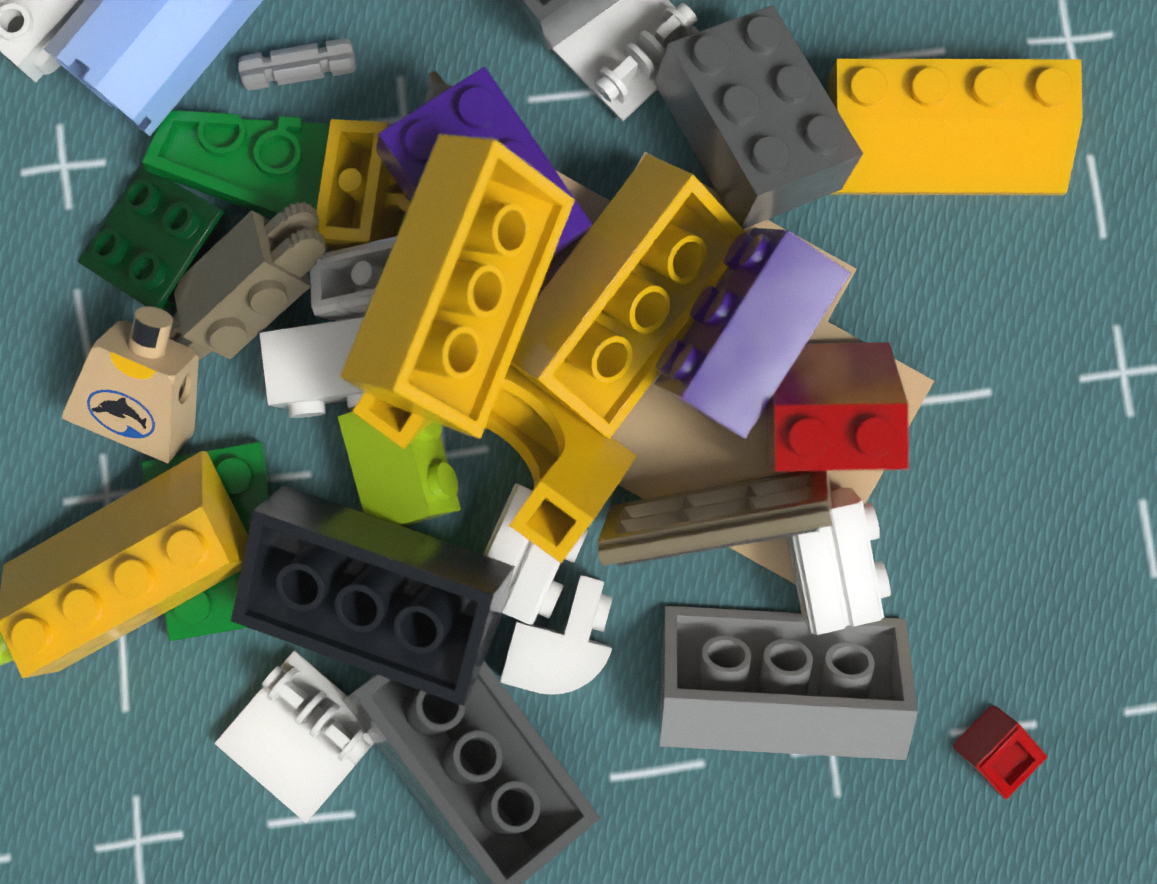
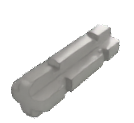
M342 38L326 41V47L322 48L318 47L317 43L271 50L269 57H263L262 52L242 55L238 60V69L244 87L248 90L269 87L270 81H277L279 86L324 78V72L329 71L332 72L333 76L350 74L356 70V58L351 41Z

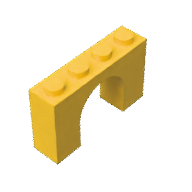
M510 364L485 428L507 441L524 459L533 477L534 491L509 526L559 563H562L595 519L637 458V455L614 438L607 439ZM365 391L352 411L403 449L433 422L385 403Z

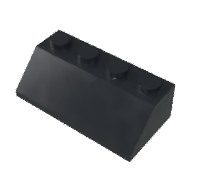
M283 485L253 511L231 622L464 706L468 701L499 625L515 566Z

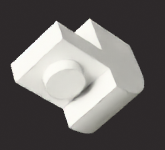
M580 576L565 633L517 621L500 683L542 694H563L577 690L594 679L605 666L612 651V646L589 640L592 629L604 631L613 596L602 594L604 581Z

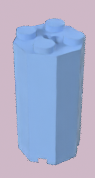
M84 0L44 50L57 59V62L100 99L110 107L118 108L125 114V119L150 136L263 0Z

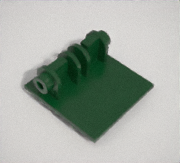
M142 164L78 263L146 307H156L164 311L168 307L175 309L174 293L180 278L189 270L188 266L193 259L198 262L202 258L197 253L199 249L207 253L220 234L223 235L226 229L222 225L227 216L223 214L224 212L172 180L147 172Z

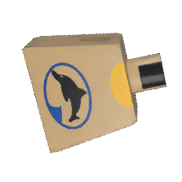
M141 307L135 311L133 323L118 321L95 342L88 354L63 411L62 419L165 463H169L194 433L199 357L194 349L169 339L173 322L171 315L160 308Z

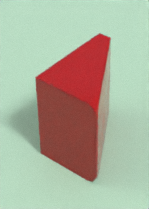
M994 705L990 706L953 745L956 752L1005 800L1048 757L1017 721Z

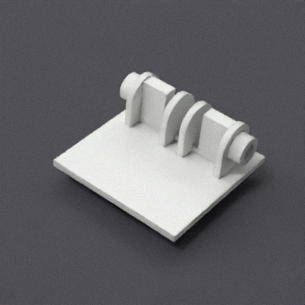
M619 0L556 45L552 50L623 122L658 90L654 82L668 43L699 32L693 26L698 19L692 9L685 3L675 7L669 0Z
M294 650L280 667L277 666L262 683V689L215 742V745L307 823L372 747L374 741L343 701L348 695Z

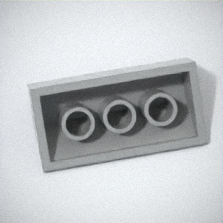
M665 606L660 688L661 747L895 760L907 759L918 707L906 619L882 618L880 621L858 626L849 625L845 629L816 635L814 633L811 634L802 619L801 613Z

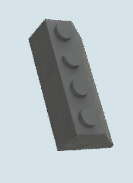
M483 661L468 701L464 706L380 675H375L343 699L479 884H523L601 819L485 661Z

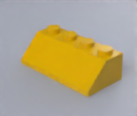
M836 59L827 78V94L862 150L863 155L843 188L829 195H1065L1067 193L1082 124L1081 59Z
M439 134L339 378L385 403L466 435L481 439L575 200L495 139Z
M646 154L535 300L510 364L601 435L610 439L660 373L656 370V366L666 347L674 339L677 338L682 341L694 322V319L690 317V312L695 301L706 287L711 285L715 288L728 268L723 263L727 251L736 238L745 231L693 174Z
M207 451L195 454L3 565L0 588V632L22 679L59 672L241 571L248 534Z

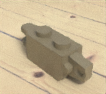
M297 202L296 204H290L287 208L285 207V211L279 212L271 221L251 210L180 278L174 293L177 313L172 318L173 322L169 339L194 349L199 360L212 351L228 359L234 357L311 287L307 272L317 264L318 259H322V255L326 254L325 250L327 249L323 235L319 234L318 230L314 231V229L318 228L317 223H319L316 209L312 208L311 204L307 205L305 202Z

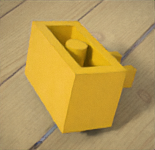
M331 119L316 210L319 223H317L318 228L314 229V231L318 230L319 234L323 235L326 247L331 251L398 236L403 212L407 213L411 202L376 153L378 134L391 126L388 122Z

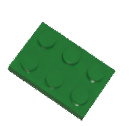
M256 442L207 451L249 535L253 511L273 495L265 443ZM197 453L175 456L169 463L161 460L141 462L144 483ZM241 571L165 612L169 641L248 628L231 622Z

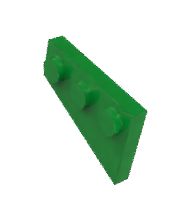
M171 110L158 126L142 164L147 172L168 178L176 183L270 218H274L279 212H284L285 207L287 208L290 204H296L297 202H305L307 205L311 204L312 208L317 210L330 124L302 122L301 117L279 116L278 121L241 119L239 114Z

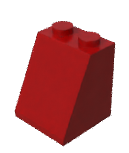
M890 342L805 344L766 405L767 467L774 471L909 470L908 401Z

